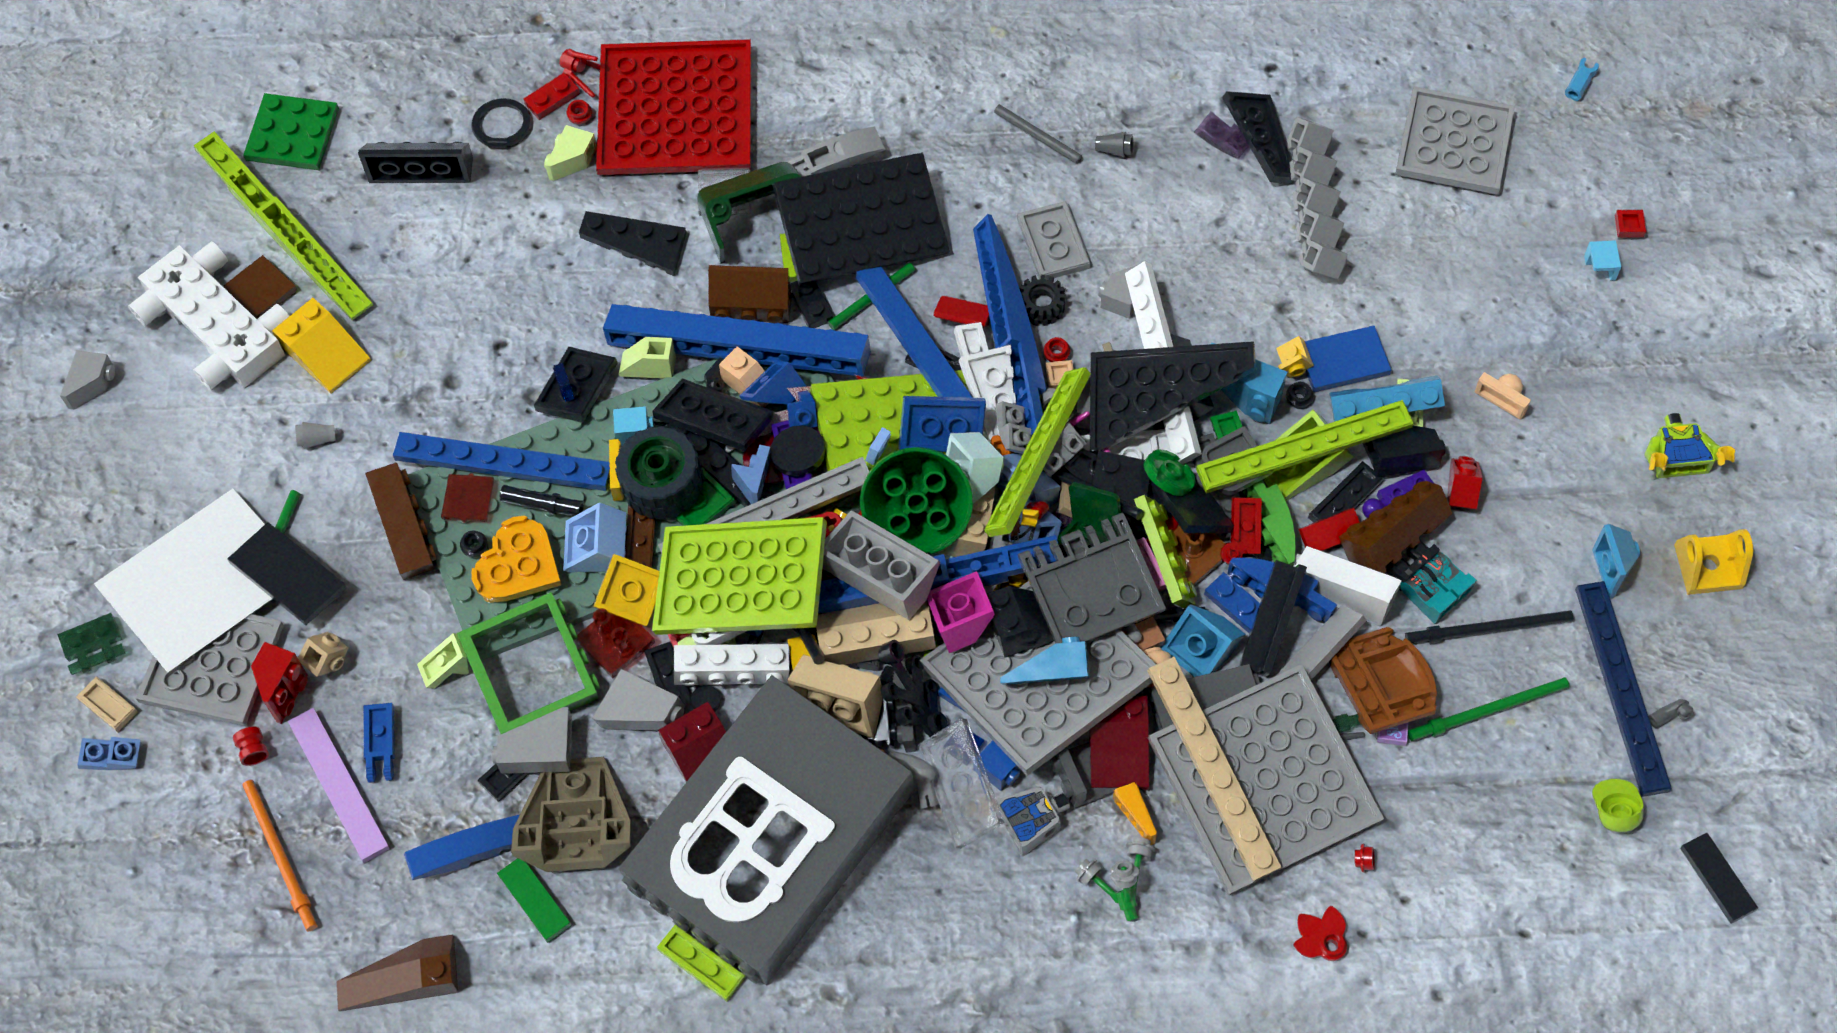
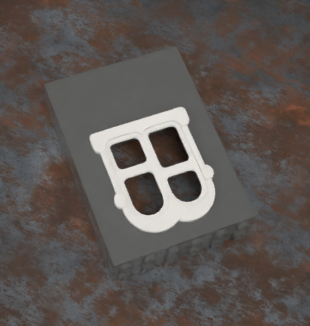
M771 675L618 868L624 876L622 881L628 886L627 889L641 899L644 895L650 902L649 905L658 913L664 915L667 912L673 919L672 922L683 931L692 930L691 932L696 936L695 939L710 950L712 946L715 947V950L720 954L719 957L732 967L735 963L738 964V967L743 971L742 974L755 984L761 981L767 985L914 792L915 785L912 772ZM742 784L748 785L769 801L768 807L752 827L743 826L723 810L726 802ZM779 812H786L804 825L808 831L781 867H775L755 853L752 848ZM711 822H718L740 839L739 844L714 873L706 875L694 872L688 862V853ZM742 861L748 862L769 878V883L755 900L748 903H739L733 900L728 895L726 889L730 874Z

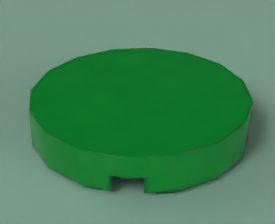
M1156 449L1146 457L1144 470L1153 483L1165 492L1176 496H1184L1195 485V476L1191 468L1186 463L1183 466L1178 462L1180 458L1176 454L1167 450Z

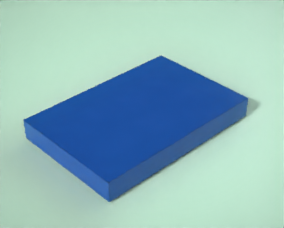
M1375 326L1305 341L1314 365L1306 370L1313 392L1391 374V367Z
M903 396L899 450L921 447L939 452H947L950 433L980 432L983 435L986 409L985 398Z

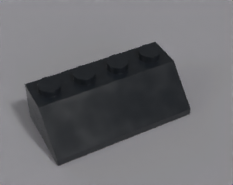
M377 142L366 143L358 150V155L369 183H471L473 155L469 143Z

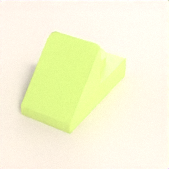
M457 633L451 634L417 664L426 688L435 689L452 673L469 674L467 656Z

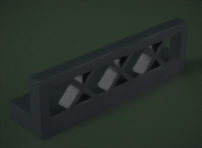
M1278 560L1274 561L1239 666L1249 664L1253 673L1264 677L1271 674L1307 569L1306 566L1298 564L1294 567Z

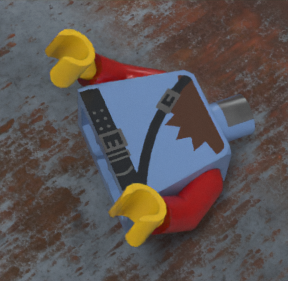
M1030 502L1027 506H1024L1010 533L1009 540L1013 544L1054 535L1058 539L1062 522L1049 512V505L1046 502ZM1026 574L1008 576L1009 582L1006 583L1020 587L1022 579Z

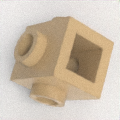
M325 632L307 638L298 659L305 668L318 677L338 671L345 662L344 656L349 647L342 643L335 634Z

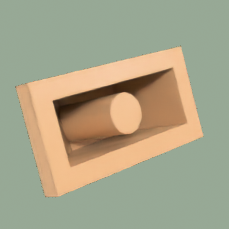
M736 347L719 364L722 381L739 394H742L765 372L755 359L739 347ZM750 401L752 404L761 406L763 408H765L769 404L763 402Z

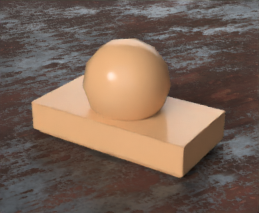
M1484 372L1479 378L1475 389L1476 394L1518 419H1522L1526 414L1531 399L1521 394L1523 390L1521 379L1511 373L1504 374L1497 380Z

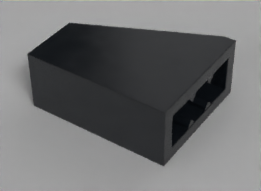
M1414 425L1412 428L1362 443L1377 477L1439 468L1442 456L1446 452L1444 441L1439 439L1435 429Z

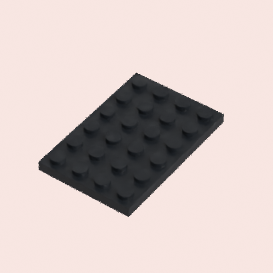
M923 152L778 181L772 185L799 285L851 275L860 270L880 266L884 268L940 256L950 252Z

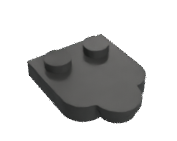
M1243 426L1208 444L1203 449L1201 462L1203 464L1256 447L1257 445L1246 427ZM1197 473V482L1202 488H1204ZM1272 473L1219 489V491L1226 495L1236 494L1269 477Z

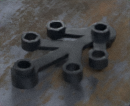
M891 640L882 644L878 651L879 659L882 663L892 666L905 689H902L894 682L883 685L881 687L883 699L887 702L895 699L916 706L920 714L915 713L908 706L900 708L895 713L897 722L901 726L910 723L923 728L930 738L935 740L943 737L944 733L948 730V722L944 714L938 711V686L932 679L923 682L922 671L924 666L920 662L921 658L915 655L906 659L904 667L901 663L904 659V649L900 642Z

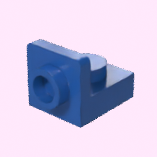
M808 390L798 392L799 401L787 404L789 427L801 425L817 427L813 397Z

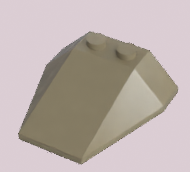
M604 756L571 759L570 772L540 773L513 828L512 856L545 872L605 868L630 847L631 821Z

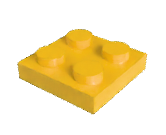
M613 554L593 607L647 627L656 603L660 571Z

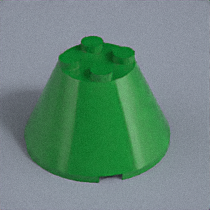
M912 447L890 453L872 467L862 485L860 508L862 517L921 551L932 554L951 545L963 533L972 514L973 496L966 474L953 459L933 449Z

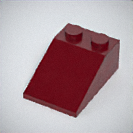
M1133 696L1089 729L1091 788H1119L1135 782L1139 790H1149L1147 696Z

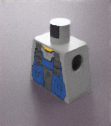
M1042 787L1032 788L996 800V811L1022 857L1060 830L1061 821L1057 814L1070 808L1069 802L1063 793L1048 799Z

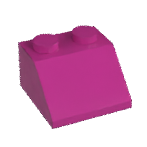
M977 571L930 590L927 597L937 627L949 653L976 643L995 615Z

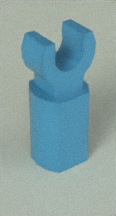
M1586 58L1581 59L1578 70L1565 90L1567 98L1574 101L1581 99L1591 78L1598 71V63L1593 68L1585 67Z

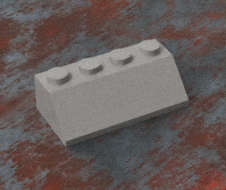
M851 510L825 539L822 569L910 620L927 600L940 563L934 557Z

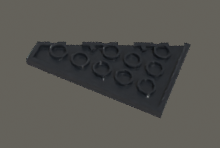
M1254 341L1091 352L1090 452L1097 455L1098 450L1105 451L1255 371Z

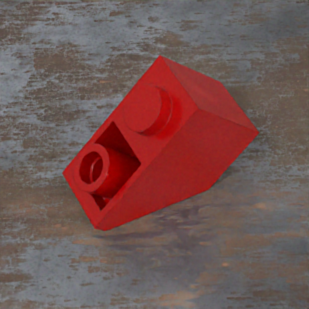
M1459 456L1458 459L1451 458L1447 494L1450 506L1477 509L1483 477L1479 462L1475 461L1474 458L1468 456Z

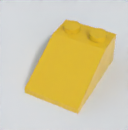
M311 298L272 330L282 349L330 394L371 361L370 357L331 313L314 298Z

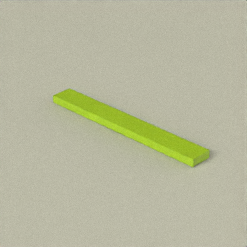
M1086 367L1066 371L1062 376L984 531L989 537L1010 534L1091 375Z
M1403 400L1197 465L1196 471L1205 492L1209 493L1412 428L1413 421Z

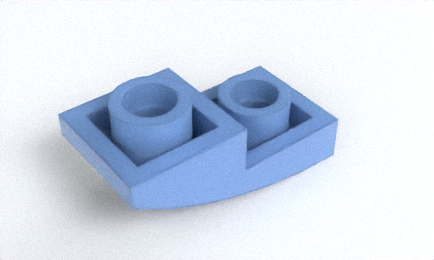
M111 737L110 740L82 738L77 764L78 769L123 770L136 768L141 740Z

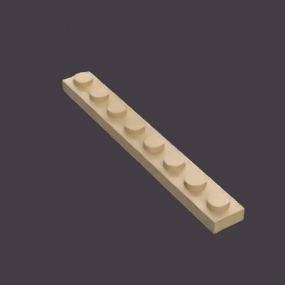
M1175 656L1148 668L1147 672L1252 880L1255 881L1280 869L1281 865Z

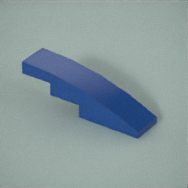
M520 814L471 827L406 851L404 856L412 880L468 868L471 862L499 856L500 851L511 849L513 828Z

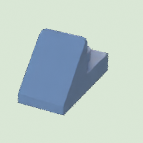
M759 445L757 455L752 454L749 467L736 464L731 465L732 479L750 504L760 501L771 462L769 446Z

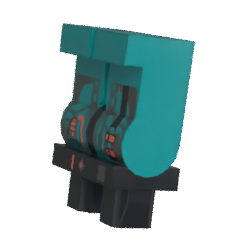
M1420 541L1414 548L1409 547L1406 552L1414 560L1411 565L1401 558L1397 563H1391L1388 570L1395 578L1401 580L1399 590L1403 591L1407 598L1436 624L1453 606L1455 607L1472 591L1477 580L1469 573L1465 575L1444 553L1439 552L1440 549L1435 544L1429 548Z

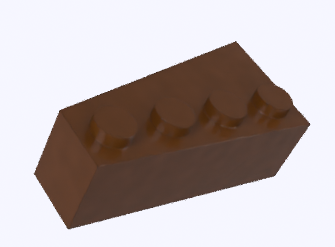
M1421 481L1415 484L1413 489L1406 494L1393 498L1391 503L1384 508L1370 513L1367 519L1351 525L1345 533L1339 536L1348 561L1384 574L1386 572L1385 566L1390 561L1391 563H1397L1402 558L1401 552L1405 548H1414L1420 543V535L1430 534L1452 515V511L1442 486L1429 481Z

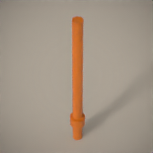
M247 780L242 786L292 897L290 903L294 912L299 913L306 931H313L318 926L310 910L311 902L307 894H303L254 781Z

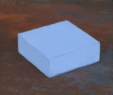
M883 427L881 428L869 448L866 462L872 465L877 463L887 447L891 436L890 431Z

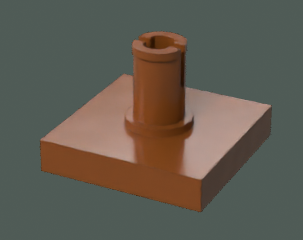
M1178 526L1174 531L1178 541V545L1175 548L1178 556L1182 555L1186 562L1188 570L1185 571L1188 582L1191 581L1195 587L1223 563L1220 557V550L1225 543L1214 533H1184L1182 528Z

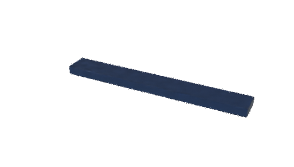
M1605 582L1577 585L1575 591L1641 797L1668 793L1672 788Z

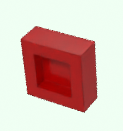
M1643 210L1616 211L1615 223L1618 238H1639L1645 236L1646 226Z

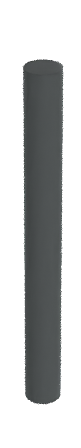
M999 104L995 108V114L1074 163L1078 164L1082 155L1004 106Z

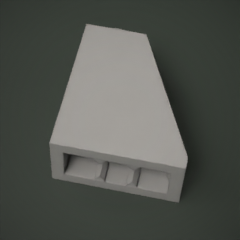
M621 669L592 718L603 729L659 730L682 717L685 704L678 696Z
M562 707L499 735L497 746H493L492 749L493 764H497L501 773L570 772L572 716L569 708Z

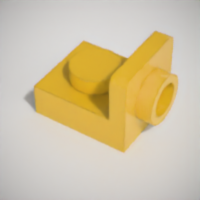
M1300 336L1276 348L1282 363L1278 365V368L1287 371V376L1290 378L1301 376L1307 369L1314 366L1305 341Z

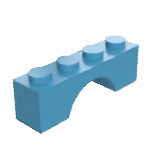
M1438 375L1411 379L1401 384L1380 388H1356L1329 393L1334 422L1403 400L1408 412L1445 406L1442 382Z

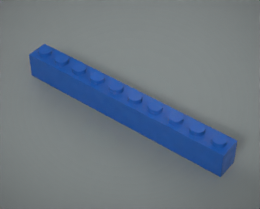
M612 304L603 326L607 345L630 348L645 337L672 338L675 354L715 359L721 357L725 359L736 347H739L759 364L772 365L775 361L790 362L793 368L858 375L864 377L871 354L869 336L866 334L841 332L832 329H816L806 326H791L781 323L758 322L756 320L749 321L730 317H716L705 314H691L680 311H666L655 308H641L630 305Z

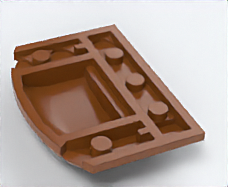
M1390 627L1350 638L1329 661L1335 678L1339 679L1359 716L1358 721L1370 734L1421 719L1436 712L1437 690L1428 663L1408 639L1405 638L1402 641L1393 636L1394 630Z

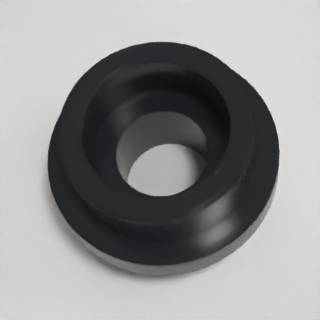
M1295 382L1288 387L1286 399L1290 405L1304 408L1312 402L1313 391L1307 383ZM1301 394L1304 398H1298L1295 395Z
M468 531L460 540L462 553L470 558L479 557L488 548L486 536L478 531ZM479 543L477 547L470 548L471 544Z

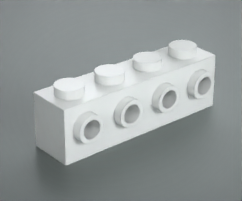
M788 644L674 645V685L765 684L771 675L784 684H788Z

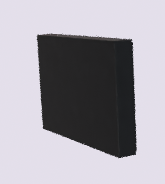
M568 346L534 404L535 411L584 423L618 364L616 357Z
M1194 474L1195 485L1184 496H1176L1165 492L1155 485L1151 479L1149 480V484L1184 533H1231L1234 527L1233 523L1211 493H1206L1204 488L1198 484L1196 474Z

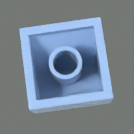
M599 502L566 520L563 571H607L613 554L625 558L626 512Z

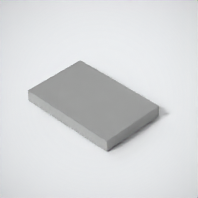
M1066 201L1017 213V221L1039 279L1040 275H1045V279L1048 280L1049 276L1057 278L1090 269V261Z

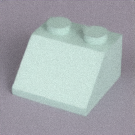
M980 432L950 433L946 455L953 459L966 474L972 489L974 504L999 482L1000 473L1004 467V457Z

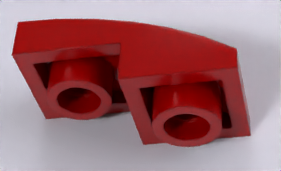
M1350 508L1298 530L1305 548L1308 546L1322 551L1340 544L1339 536L1345 533L1351 525L1360 522L1355 509Z

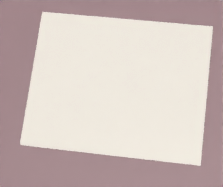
M231 489L95 582L94 585L168 673L272 599L227 560L229 556L265 524L238 493Z

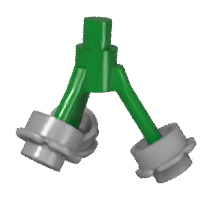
M1135 837L1133 842L1126 844L1128 848L1127 856L1135 859L1134 864L1129 861H1119L1110 869V878L1117 887L1123 888L1121 891L1115 892L1097 876L1102 868L1096 864V859L1092 861L1085 859L1075 870V873L1078 874L1076 881H1081L1085 886L1094 881L1110 895L1115 903H1119L1120 910H1124L1126 921L1137 919L1138 916L1135 909L1138 906L1136 902V888L1141 861H1149L1155 848L1150 845V840L1141 837Z

